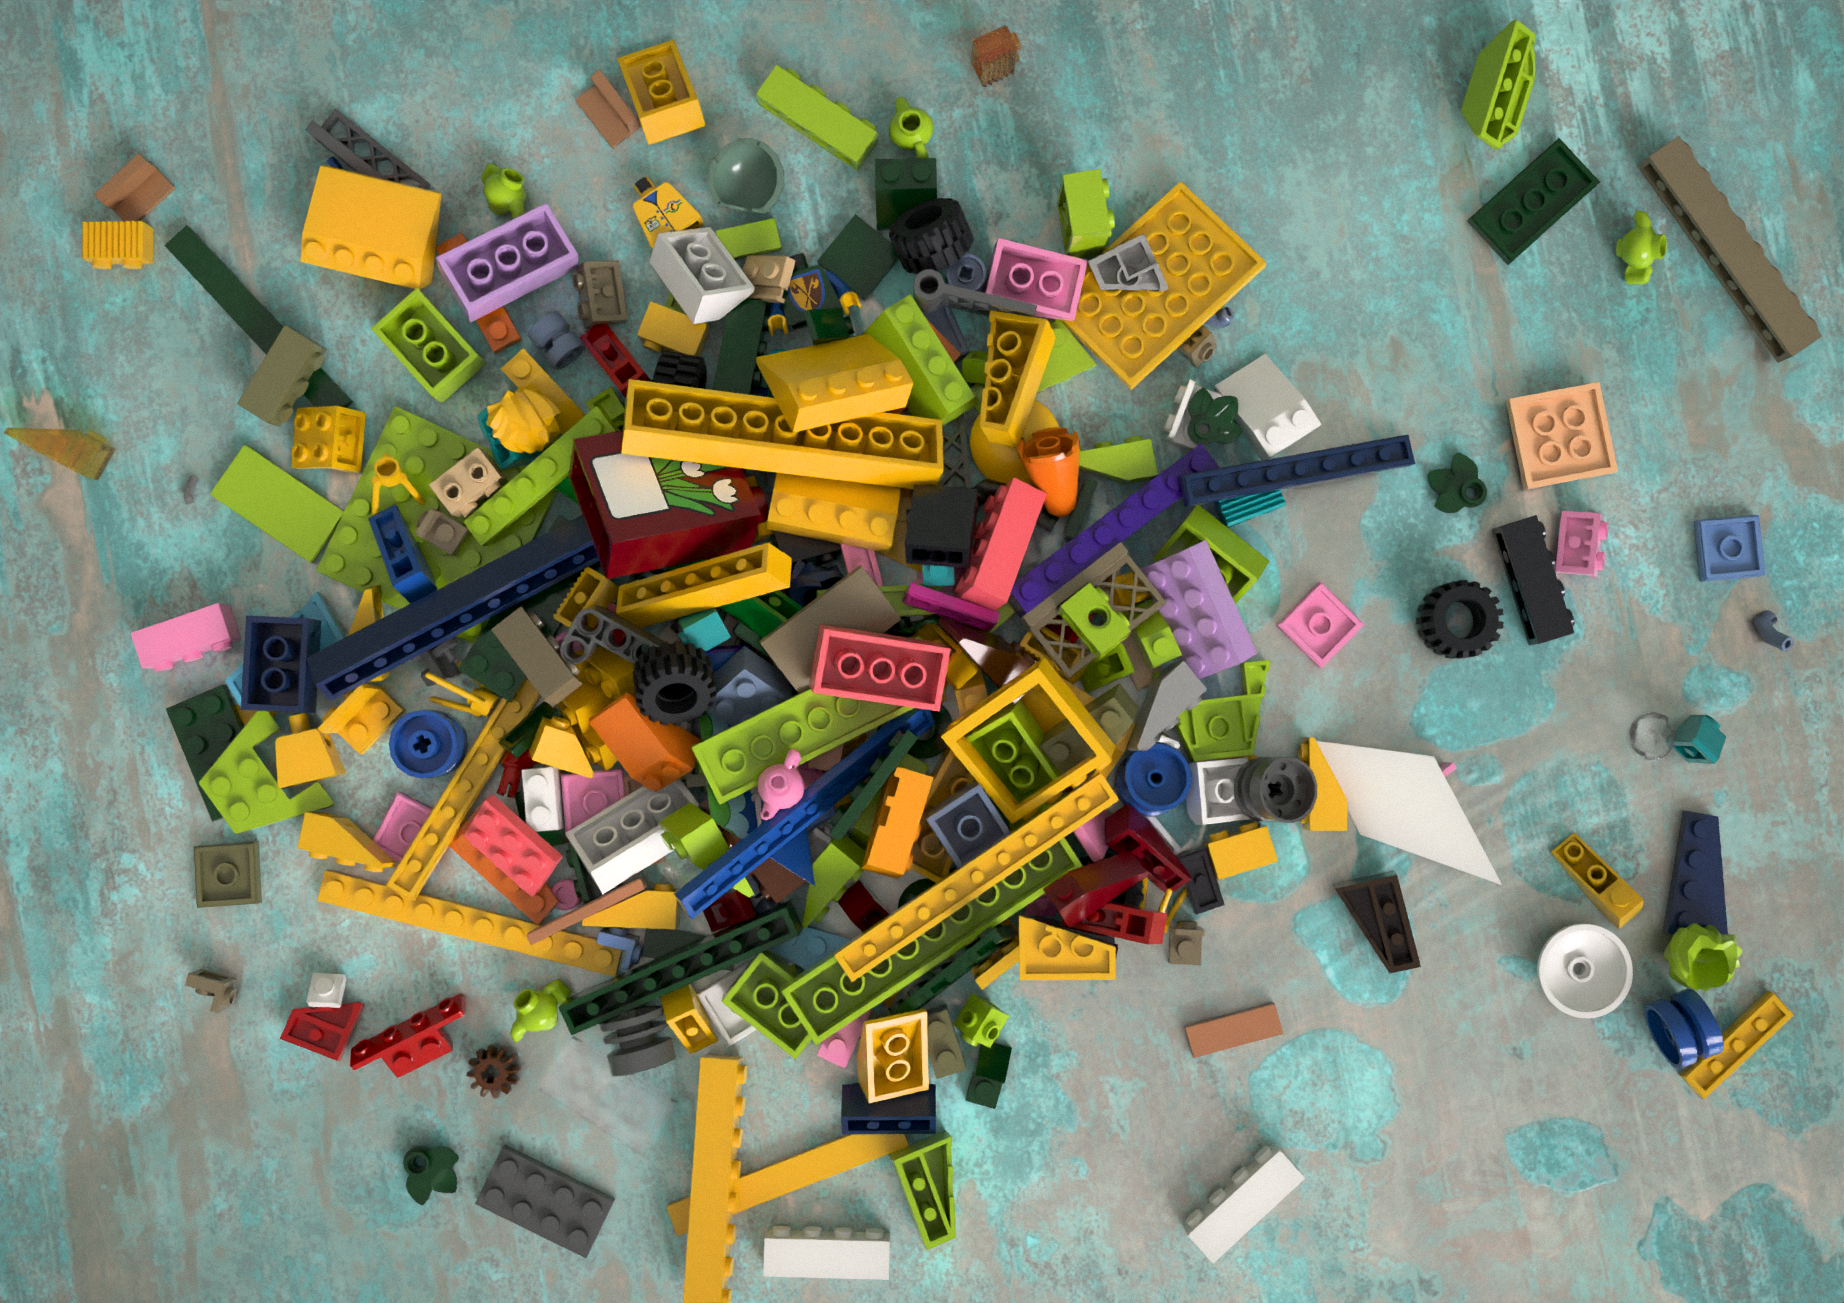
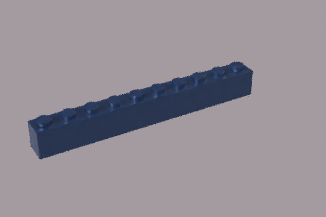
M583 515L307 657L306 659L315 685L329 701H332L598 562L599 558Z

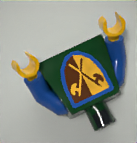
M795 254L790 256L796 262L788 290H784L782 298L785 299L784 304L770 303L769 332L771 336H774V330L781 328L784 330V335H786L788 330L791 332L807 327L803 313L806 310L841 308L843 315L844 312L846 315H849L848 308L850 306L857 305L861 309L862 305L857 294L852 292L847 283L834 272L824 271L821 265L808 267L805 254Z

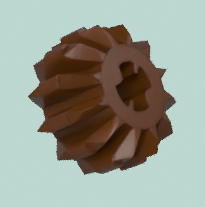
M490 1044L487 1051L480 1048L476 1051L477 1058L469 1060L468 1064L474 1069L468 1071L466 1076L476 1079L471 1084L472 1089L478 1086L482 1087L480 1096L485 1097L490 1091L494 1099L498 1098L501 1091L508 1094L512 1091L511 1084L516 1085L520 1079L514 1073L521 1070V1065L512 1064V1061L517 1058V1054L513 1053L508 1057L506 1055L508 1051L507 1046H502L498 1051L495 1044ZM492 1065L495 1066L494 1070L496 1068L499 1070V1074L496 1077L493 1076L494 1072L492 1074L489 1072V1068Z

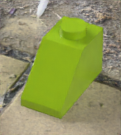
M1150 599L1135 606V608L1149 609L1154 603ZM1159 610L1131 631L1148 668H1155L1182 655L1169 625ZM1123 612V615L1129 621L1130 612ZM1134 613L1133 620L1136 619V618H1137L1138 616H1140L1141 614H1140V613Z

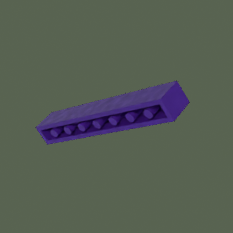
M1199 444L1016 581L1007 602L1021 619L1026 613L1114 546L1126 540L1182 497L1179 476L1218 469L1220 467L1205 447Z

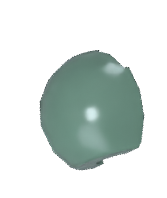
M737 138L738 140L724 146L715 158L713 157L708 170V189L714 203L718 206L743 212L766 214L778 203L785 186L783 166L778 155L766 143L754 138Z

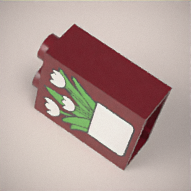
M623 431L573 440L569 480L606 579L719 557L751 548L758 524L765 523L768 519V505L765 494L760 486L749 487L744 476L747 469L621 454Z

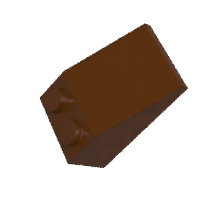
M944 617L937 621L998 688H1001L1036 663L1015 641L1009 644L999 635ZM1025 692L1024 694H1022L1021 696H1019L1017 699H1015V700L1012 701V702L1015 704V703H1016L1021 697H1023L1027 692Z

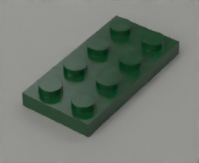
M227 685L217 686L166 708L212 822L221 820L223 817L199 785V781L244 728Z
M909 728L904 733L901 730L896 732L888 743V747L891 750L885 758L881 755L877 757L868 769V772L872 774L866 783L862 780L858 782L849 794V798L852 801L848 807L845 808L841 805L830 819L829 824L832 825L829 834L838 841L843 838L918 739L916 733Z

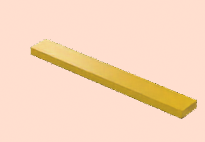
M529 679L526 680L512 703L502 697L389 878L386 886L409 900L415 901L507 752L498 742L533 711L541 698V695Z
M847 1134L741 1175L738 1180H735L734 1192H738L739 1200L737 1211L733 1212V1214L909 1146L906 1134ZM690 1196L669 1203L666 1206L677 1236L688 1232Z

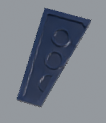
M1683 810L1663 932L1675 934L1679 928H1687L1689 925L1696 923L1703 928L1712 925L1721 934H1728L1718 816Z

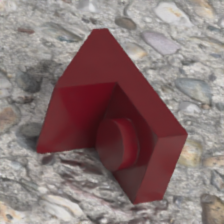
M735 889L724 893L703 910L711 932L756 916L751 899Z

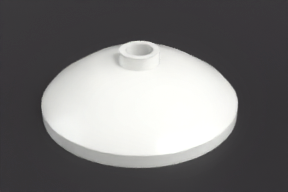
M1574 924L1560 929L1547 940L1539 955L1537 975L1542 992L1558 1010L1577 1018H1596L1610 1013L1626 998L1632 984L1633 965L1626 946L1615 934L1593 924ZM1576 963L1581 965V970L1578 973L1573 971Z

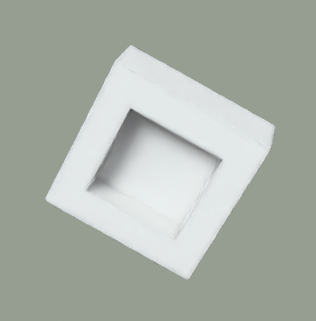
M313 973L306 1000L307 1004L310 1007L340 1008L347 981L345 975Z

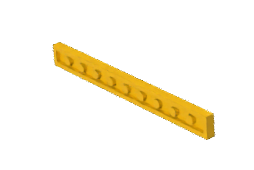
M1098 773L835 952V958L851 982L855 981L1119 800L1102 773Z
M325 870L317 901L613 977L618 973L623 950L596 944L598 938L567 930H561L530 945L526 936L528 935L527 933L543 924L536 925L532 921L422 893L418 894L415 901H411L386 886V884L333 870Z

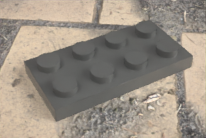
M504 1145L475 1204L587 1258L615 1198Z

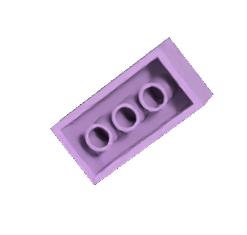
M547 203L436 257L440 274L470 323L578 268V254Z
M1206 540L1140 569L1166 600L1167 603L1159 609V612L1169 625L1182 653L1179 656L1180 661H1185L1199 679L1241 664L1257 654Z

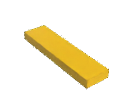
M1765 992L1722 1033L1724 1048L1720 1054L1707 1059L1697 1056V1062L1687 1066L1678 1075L1700 1098L1705 1099L1794 1014L1773 992Z

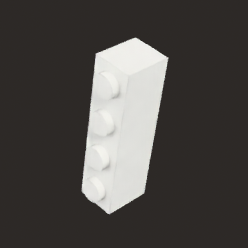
M1274 1143L1270 1147L1265 1146L1260 1149L1254 1157L1255 1161L1250 1166L1240 1168L1232 1176V1182L1224 1190L1222 1188L1216 1190L1210 1196L1209 1203L1201 1211L1197 1209L1187 1217V1224L1183 1226L1187 1236L1212 1263H1215L1305 1179L1301 1172Z
M784 1225L774 1226L772 1230H767L764 1238L763 1276L889 1280L891 1233H884V1230L880 1228H868L865 1232H853V1229L848 1227H838L834 1231H822V1228L816 1226L804 1227L803 1230H791V1227Z

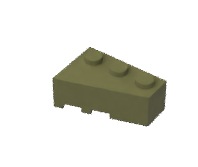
M1120 683L1084 706L1115 745L1134 722L1139 708ZM1067 718L1046 731L1040 743V748L1061 774H1064L1094 753ZM1096 769L1086 774L1087 778L1080 785L1088 781L1091 778V776L1095 773Z

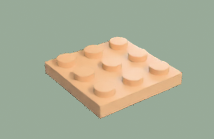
M1600 382L1506 400L1524 490L1618 472Z

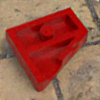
M356 1002L341 1004L340 1008L307 1007L293 1009L280 1039L333 1060L341 1061L365 1004Z

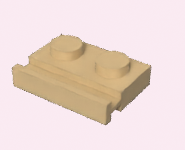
M747 255L742 271L755 287L754 292L747 299L784 304L785 299L782 298L784 290H788L796 261L788 256Z

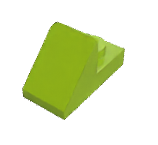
M1123 643L1117 645L1099 661L1095 658L1090 662L1080 677L1086 693L1135 672Z

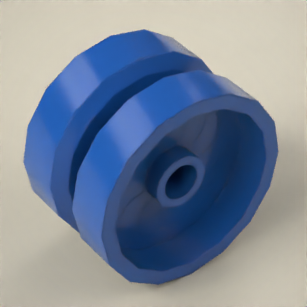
M437 710L410 712L399 719L391 731L389 740L390 755L397 768L408 776L421 779L445 776L456 770L466 757L468 748L467 733L461 722L451 714ZM430 739L431 744L427 746V742Z
M1155 743L1147 751L1133 752L1120 763L1115 773L1114 786L1118 799L1124 806L1129 803L1143 816L1153 817L1166 813L1185 800L1191 788L1192 774L1188 762L1178 750L1166 744Z
M1686 988L1670 996V1002L1665 999H1659L1645 1006L1644 1014L1652 1038L1662 1055L1674 1068L1680 1070L1696 1063L1697 1055L1707 1059L1723 1051L1724 1042L1717 1021L1708 1005L1693 989Z

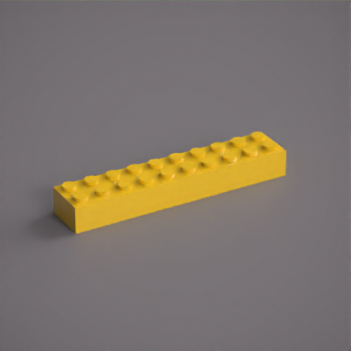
M633 379L628 381L621 454L914 489L915 484L937 486L944 470L942 420L881 412L792 433L775 398Z

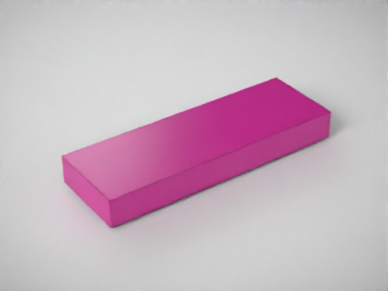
M912 582L904 592L902 599L904 604L986 632H990L997 624L1000 612Z

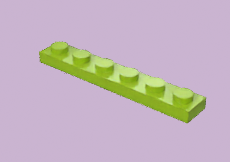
M596 406L463 521V523L481 546H487L569 475L574 439L618 432L620 430L602 406Z

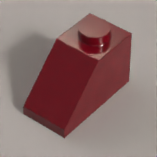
M860 880L848 888L837 901L852 923L862 932L891 914L890 910Z

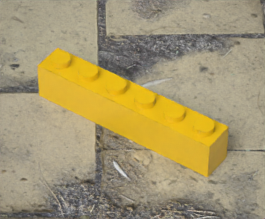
M768 542L623 584L618 589L616 614L642 628L789 588L792 558Z

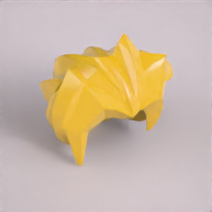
M519 387L514 393L508 390L503 394L500 402L487 405L488 418L486 424L492 428L493 437L498 438L506 449L513 452L524 453L523 451L530 454L535 451L541 452L561 432L556 421L561 412L538 389Z

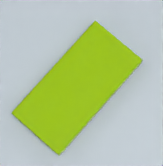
M245 444L210 493L218 501L310 563H314L328 543L344 513V510Z

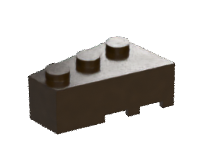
M1394 870L1333 884L1336 892L1389 974L1421 967L1398 876Z

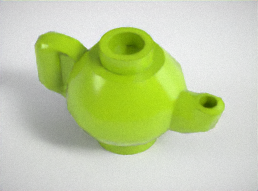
M904 97L896 98L894 102L896 113L890 120L888 128L889 137L900 148L910 151L914 150L917 158H929V154L924 146L932 137L934 130L933 119L923 109L910 106Z
M494 163L487 164L481 175V181L484 184L483 193L489 209L498 215L511 212L514 219L525 214L524 204L526 203L527 195L526 189L523 186L525 182L524 177L514 169H501Z
M1636 210L1634 214L1635 227L1626 233L1623 238H1619L1616 244L1617 256L1622 257L1623 261L1628 264L1625 269L1624 279L1629 285L1646 284L1650 280V275L1653 271L1651 264L1655 259H1664L1667 250L1665 234H1656L1651 227V220L1647 212Z
M557 979L545 985L543 990L528 988L521 991L513 1004L516 1009V1020L510 1031L513 1041L519 1042L526 1031L538 1032L552 1029L558 1021V1005L570 996V988L560 979Z

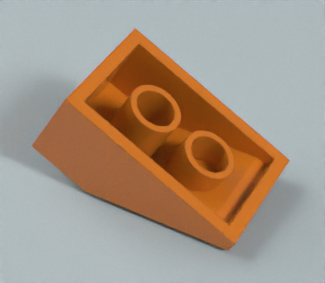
M625 693L589 719L590 725L631 778L643 784L647 789L658 792L694 769L696 757L691 746L701 742V739L679 725L674 726V723L662 725L660 721H650L648 716H643L640 713L635 697L629 693Z

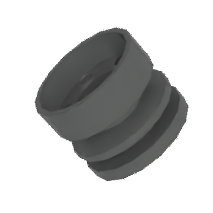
M1256 757L1247 761L1238 770L1234 780V797L1237 806L1244 815L1255 821L1294 823L1304 819L1312 811L1317 799V782L1313 771L1305 762L1297 758Z
M641 1005L599 1023L602 1032L616 1030V1032L603 1038L605 1044L619 1043L620 1047L607 1055L612 1076H624L664 1065L676 1058L672 1038L669 1036L656 1037L657 1032L668 1026L666 1020L652 1021L664 1015L662 1005Z

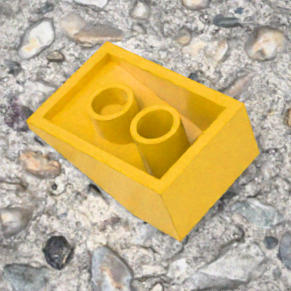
M674 39L617 58L648 145L706 126L698 98Z
M925 1008L864 1021L857 1052L858 1082L868 1103L929 1090L927 1011Z

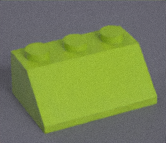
M1196 505L1152 560L1156 562L1206 540L1236 604L1260 578L1270 561L1204 508Z

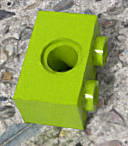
M1088 583L1063 603L1058 613L1099 661L1124 641L1131 630L1128 628L1130 623L1120 611L1115 613L1109 606V598L1100 587L1094 588L1091 583ZM1098 613L1103 616L1105 624L1094 626L1089 622L1088 616Z

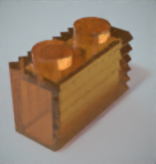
M1006 25L972 40L971 63L983 87H987V84L992 85L993 81L997 82L998 79L1003 80V77H1008L1009 74L1014 75L1016 62L1020 61L1018 51L1021 50L1020 41L1016 33H1010Z

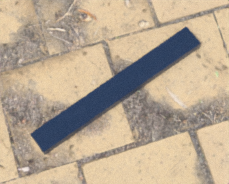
M1402 435L1184 474L1179 476L1178 479L1184 506L1190 507L1409 467L1415 464L1409 435Z

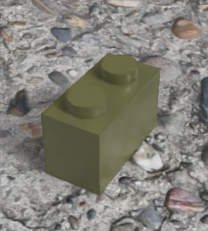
M947 1004L926 1010L928 1054L936 1079L966 1070V1062Z

